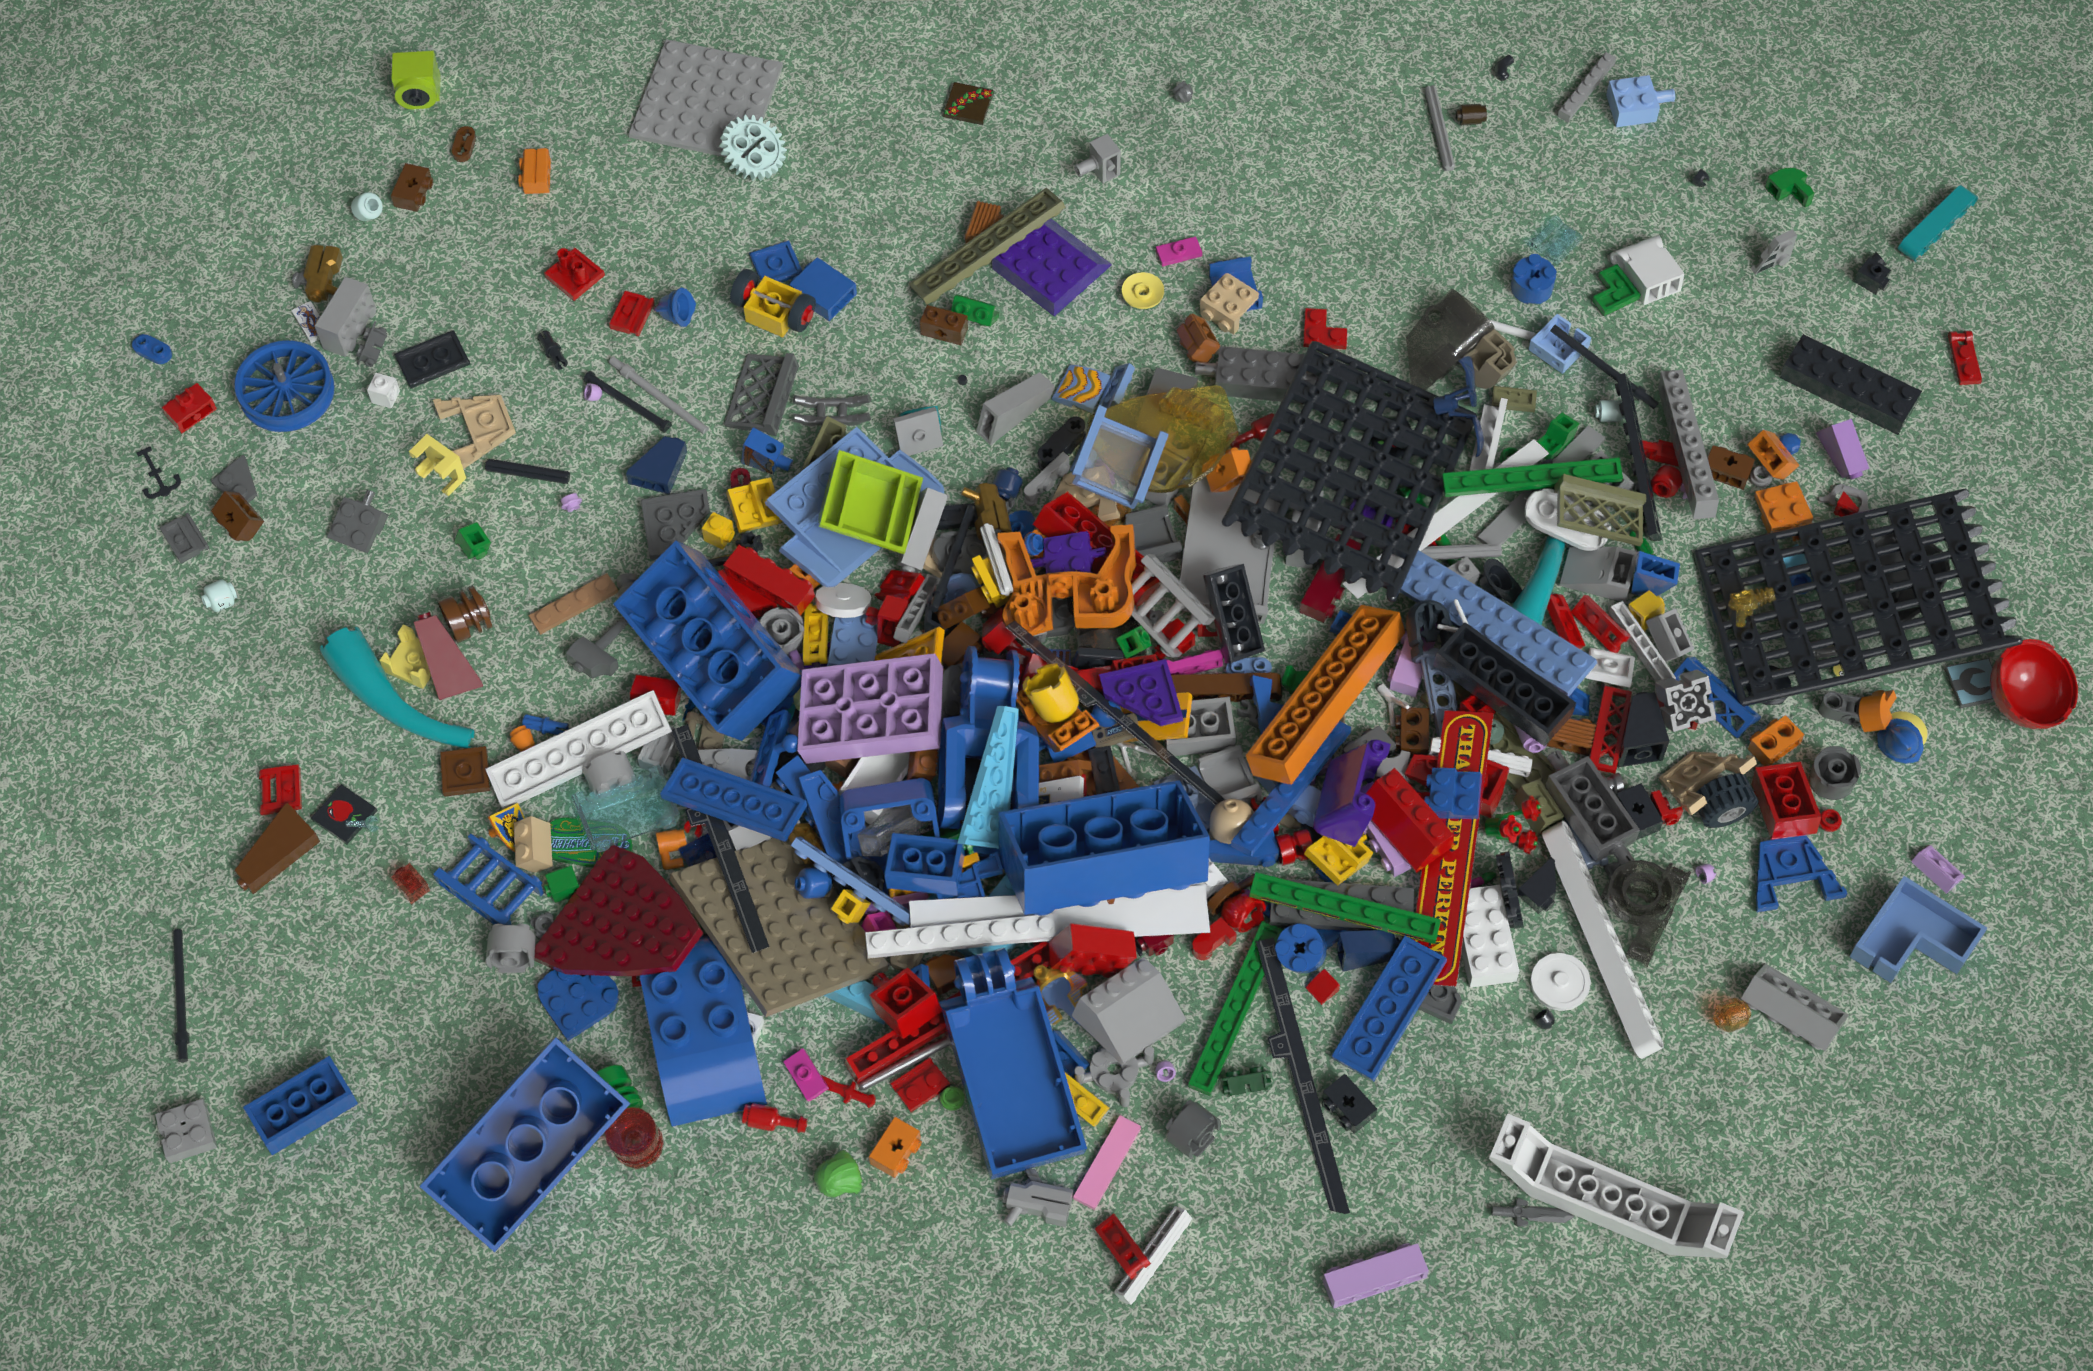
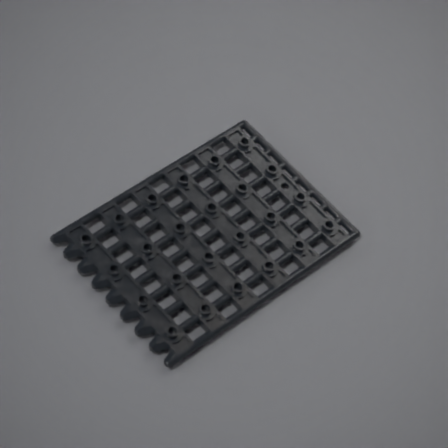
M1312 341L1222 519V525L1229 527L1236 521L1241 522V532L1244 537L1250 536L1258 530L1262 532V542L1265 546H1270L1277 540L1283 542L1282 549L1286 556L1292 555L1300 549L1303 551V559L1306 565H1311L1320 558L1324 560V570L1327 575L1333 574L1339 568L1345 570V580L1348 584L1355 583L1360 578L1366 579L1368 593H1375L1383 587L1387 589L1386 596L1388 601L1395 602L1444 494L1442 476L1440 478L1429 473L1430 468L1434 463L1445 468L1443 473L1453 472L1474 424L1470 418L1449 417L1448 413L1437 415L1434 408V397L1439 396L1320 342ZM1306 371L1318 376L1314 385L1302 380ZM1326 380L1338 385L1334 394L1322 389ZM1346 389L1358 394L1354 403L1342 398ZM1383 393H1388L1390 397H1386ZM1366 398L1378 403L1374 412L1362 407ZM1292 400L1304 405L1300 414L1288 409ZM1459 406V408L1455 409L1454 411L1472 414L1477 417V414L1475 412L1468 410L1462 406ZM1386 407L1398 412L1394 421L1382 416ZM1312 409L1324 414L1320 423L1308 418ZM1406 416L1418 421L1414 430L1402 425ZM1332 418L1344 423L1340 432L1328 427ZM1426 425L1438 430L1434 439L1422 434ZM1352 427L1364 432L1360 441L1348 436ZM1277 429L1290 434L1286 443L1273 438ZM1446 434L1458 439L1454 448L1442 443ZM1372 436L1384 441L1381 450L1368 445ZM1298 438L1310 443L1306 453L1294 448ZM1392 445L1405 450L1401 459L1389 455ZM1318 447L1330 452L1326 462L1314 457ZM1412 454L1425 459L1421 469L1409 464ZM1338 456L1351 461L1346 471L1334 466ZM1263 458L1275 463L1271 473L1258 468ZM1358 465L1370 470L1367 480L1354 475ZM1283 468L1295 472L1291 483L1279 478ZM1378 475L1391 480L1387 489L1375 484ZM1303 477L1316 482L1311 492L1299 487ZM1399 484L1411 489L1408 498L1395 493ZM1324 486L1336 491L1332 501L1320 496ZM1247 489L1260 494L1256 504L1243 498ZM1419 493L1432 498L1428 508L1416 503ZM1344 495L1356 500L1353 510L1340 505ZM1268 498L1281 503L1276 513L1264 508ZM1364 505L1377 510L1373 520L1361 515ZM1289 507L1301 512L1297 523L1284 517ZM1385 514L1398 519L1394 529L1381 524ZM1309 517L1322 522L1317 532L1305 527ZM1406 523L1418 528L1414 538L1402 533ZM1330 526L1342 531L1338 541L1326 536ZM1351 535L1363 540L1359 551L1346 545ZM1371 544L1384 550L1379 560L1367 555ZM1392 554L1404 559L1400 569L1388 564Z
M1968 489L1946 492L1695 550L1693 555L1739 704L1745 707L2021 645L2023 642L2021 636L2004 634L2005 631L2016 625V618L1997 615L1998 612L2009 607V599L1990 596V594L2002 588L2003 582L1999 579H1984V575L1995 570L1996 563L1994 561L1977 559L1978 556L1989 551V544L1985 542H1971L1970 540L1981 534L1983 527L1980 524L1964 523V520L1976 514V508L1973 506H1958L1957 504L1969 496ZM1932 505L1935 515L1914 519L1912 509ZM1887 515L1890 525L1869 529L1868 519ZM1938 523L1941 533L1920 537L1918 527ZM1843 525L1846 535L1830 539L1824 538L1822 530ZM1894 534L1896 543L1875 547L1874 537ZM1793 536L1799 537L1801 545L1780 550L1777 540ZM1945 541L1948 551L1927 556L1924 548L1925 545ZM1849 543L1852 553L1830 557L1828 548ZM1754 546L1757 555L1738 560L1735 559L1733 550ZM1900 552L1903 561L1882 566L1879 556ZM1799 554L1805 555L1806 564L1786 568L1783 558ZM1710 556L1711 566L1706 567L1704 557ZM1946 560L1952 561L1954 570L1933 574L1930 564ZM1855 562L1857 572L1836 575L1834 566ZM1760 564L1762 574L1741 578L1739 568ZM1906 570L1909 580L1888 584L1885 574ZM1810 572L1813 582L1795 586L1791 585L1789 576ZM1715 574L1718 584L1712 585L1709 575ZM1958 578L1961 588L1945 592L1939 591L1937 582ZM1861 580L1864 590L1847 594L1842 593L1840 584ZM1762 582L1766 583L1768 592L1747 596L1745 586ZM1910 588L1913 589L1914 599L1894 603L1891 593ZM1816 590L1819 600L1798 605L1795 597L1796 594ZM1721 592L1724 602L1717 603L1715 593ZM1959 597L1965 598L1968 607L1946 611L1943 601ZM1867 598L1870 606L1869 609L1849 613L1846 603ZM1771 600L1774 610L1753 615L1750 605ZM1919 607L1922 617L1905 621L1900 620L1897 611ZM1822 609L1825 619L1807 623L1803 622L1801 613ZM1726 610L1729 620L1723 622L1720 612ZM1971 615L1974 626L1953 630L1950 622L1951 619ZM1870 617L1874 618L1876 627L1855 632L1853 621ZM1741 619L1747 621L1745 624L1738 623V621ZM1777 619L1780 629L1758 633L1756 623ZM1920 626L1926 627L1928 636L1907 640L1904 630ZM1828 627L1831 635L1830 638L1809 641L1808 631ZM1732 629L1735 639L1729 640L1726 630ZM1978 634L1980 645L1959 648L1957 638ZM1880 636L1883 646L1861 650L1858 640ZM1783 637L1785 648L1764 652L1762 642ZM1932 644L1935 655L1913 659L1910 649ZM1834 646L1837 656L1815 660L1813 650ZM1738 647L1741 658L1734 659L1732 649ZM1886 655L1889 665L1867 669L1864 659ZM1789 656L1791 667L1770 671L1767 661ZM1837 665L1841 666L1843 675L1822 680L1819 669ZM1743 666L1746 677L1740 678L1737 668ZM1795 675L1797 686L1776 690L1774 679ZM1743 686H1750L1752 696L1746 697Z

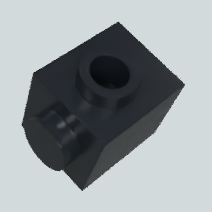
M1868 258L1858 270L1854 283L1876 295L1880 289L1884 291L1891 280L1888 277L1891 270Z

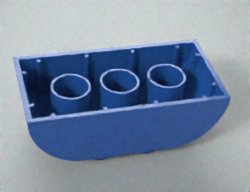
M702 934L676 972L640 975L659 1076L672 1127L743 1111L746 1104L767 1105L742 984L708 934Z
M554 1037L529 1061L464 1132L419 1187L493 1252H496L630 1105V1102L557 1037Z

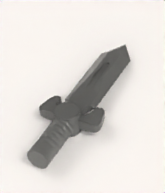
M1517 1198L1516 1206L1514 1207L1492 1206L1491 1210L1492 1216L1515 1218L1517 1227L1527 1226L1528 1221L1566 1223L1575 1217L1571 1213L1559 1208L1533 1206L1522 1208L1521 1206L1528 1205V1201Z

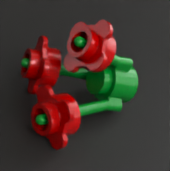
M1533 795L1529 796L1528 800L1522 802V809L1504 814H1495V818H1487L1485 822L1486 835L1488 837H1496L1499 840H1509L1510 843L1519 842V849L1524 850L1527 854L1535 850L1537 846L1535 832L1532 830H1528V832L1523 831L1520 837H1517L1522 831V825L1515 820V816L1524 814L1526 819L1537 821L1538 814H1541V806L1538 800L1534 799Z

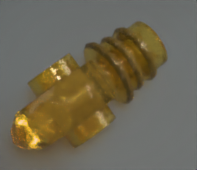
M1765 587V592L1762 588L1760 592L1756 588L1755 592L1750 589L1730 594L1731 600L1728 606L1732 610H1736V626L1744 627L1746 615H1752L1753 610L1758 608V604L1762 607V601L1765 605L1767 601L1768 603L1775 601L1772 587Z

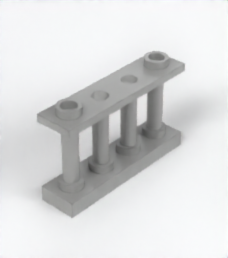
M1147 554L1141 560L1145 565V570L1131 584L1133 595L1151 576H1156L1161 581L1159 583L1160 587L1139 609L1134 604L1132 616L1161 645L1160 649L1166 656L1180 657L1182 653L1176 647L1198 624L1210 625L1215 620V617L1154 554ZM1171 591L1176 597V602L1153 624L1145 615L1166 592L1169 593ZM1182 608H1187L1192 613L1191 619L1169 640L1161 630Z

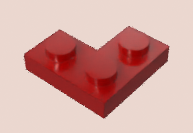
M1305 308L1303 347H1309L1312 341H1317L1333 349L1346 350L1347 328L1326 327L1327 309Z

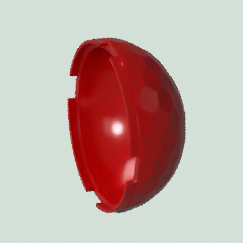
M2025 639L2021 645L2006 648L2000 653L1990 675V689L1996 706L2010 721L2029 729H2048L2068 719L2067 717L2077 704L2078 685L2075 673L2068 660L2062 658L2054 650V646L2037 639Z

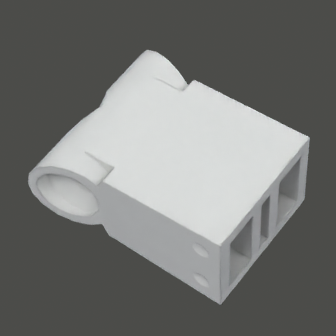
M1660 235L1610 254L1611 263L1613 265L1618 264L1640 292V301L1643 305L1681 291L1684 272L1667 249L1663 248Z

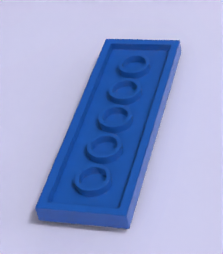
M685 758L681 759L660 793L661 798L784 842L787 841L807 807V802L804 799Z
M1404 936L1332 1054V1059L1374 1082L1446 964L1447 958Z

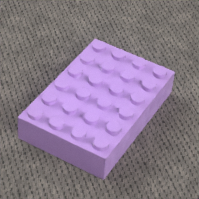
M936 654L803 669L797 751L806 764L939 749L941 739L943 666Z

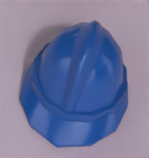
M680 287L678 290H673L671 293L664 295L659 300L654 311L658 312L663 319L671 321L680 327H686L691 321L696 302L687 289Z
M1898 718L1892 719L1886 729L1879 730L1877 734L1878 747L1888 758L1905 764L1919 761L1924 750L1923 737L1918 728L1910 721Z

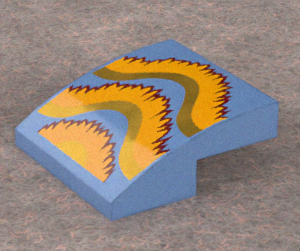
M1070 365L1052 400L1071 408L1075 405L1093 413L1111 376L1091 368Z

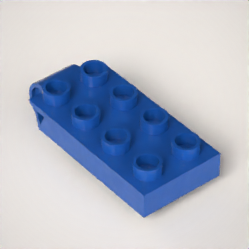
M1005 948L955 960L956 978L954 984L959 989L961 996L940 1001L939 1004L990 1180L1084 1154L1087 1150L1086 1142L1039 986L1034 983L1032 977L1015 981V967L1011 964Z

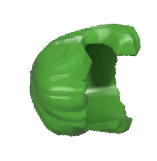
M841 1150L830 1159L824 1161L817 1167L814 1173L817 1188L825 1196L838 1197L844 1193H854L857 1195L861 1192L862 1177L858 1164L846 1150Z

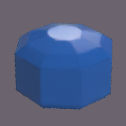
M1786 433L1781 436L1780 441L1791 455L1798 452L1801 440L1796 434Z

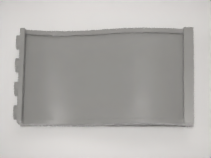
M1196 462L1192 475L1191 500L1179 581L1212 613L1203 574L1223 567L1244 563L1258 623L1264 624L1268 615V594L1275 543L1266 549L1260 550L1252 545L1251 538L1253 534L1247 537L1243 536L1241 522L1236 521L1229 527L1222 525V519L1239 485L1228 492L1211 493L1204 467L1211 463ZM1247 489L1243 498L1256 504L1260 494ZM1268 498L1264 508L1276 513L1280 503ZM1182 608V609L1180 610V611L1190 612L1187 608H1185V609Z

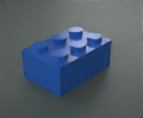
M892 833L885 870L887 888L958 896L965 855L964 844H957L958 840Z

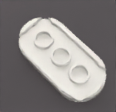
M1542 489V491H1536L1528 497L1524 514L1528 523L1535 529L1586 551L1597 550L1608 541V538L1558 527L1557 493H1554L1553 489ZM1564 495V498L1570 505L1575 502L1572 497ZM1579 505L1573 508L1580 517L1586 514ZM1599 510L1594 512L1601 522L1606 519ZM1568 511L1564 513V520L1575 521ZM1589 517L1584 519L1588 526H1596ZM1609 522L1604 524V526L1609 531H1611V526L1609 525Z

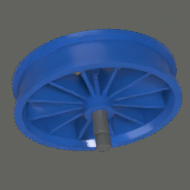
M277 341L258 348L243 361L235 378V393L246 417L258 427L274 432L295 431L312 424L326 412L334 396V379L326 359L314 347L298 341ZM290 356L286 372H284L277 358ZM297 357L307 358V360L303 362L293 372ZM275 359L276 364L273 365L275 375L262 365ZM315 364L321 368V370L305 374ZM258 370L271 380L250 377ZM324 379V386L307 385L308 383ZM246 386L262 388L245 394ZM299 392L318 394L319 397L314 402H311ZM265 398L254 409L248 404L249 402ZM297 398L308 407L295 413L291 400ZM276 401L272 416L263 415L262 413ZM284 401H289L292 415L279 416Z

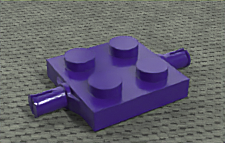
M1085 531L1043 538V557L1030 560L1033 568L1044 566L1046 574L1055 572L1093 573L1092 565L1094 558L1106 557L1107 551L1105 547L1092 549L1089 533Z

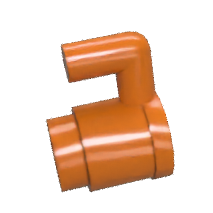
M684 829L656 832L662 867L665 870L684 867L682 858L671 860L669 852L681 850L680 848L687 847Z

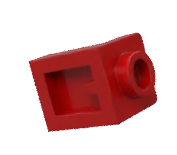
M1661 790L1651 792L1650 799L1661 816L1663 824L1666 823L1667 826L1676 824L1682 816V806L1670 809L1669 801L1666 797H1663Z

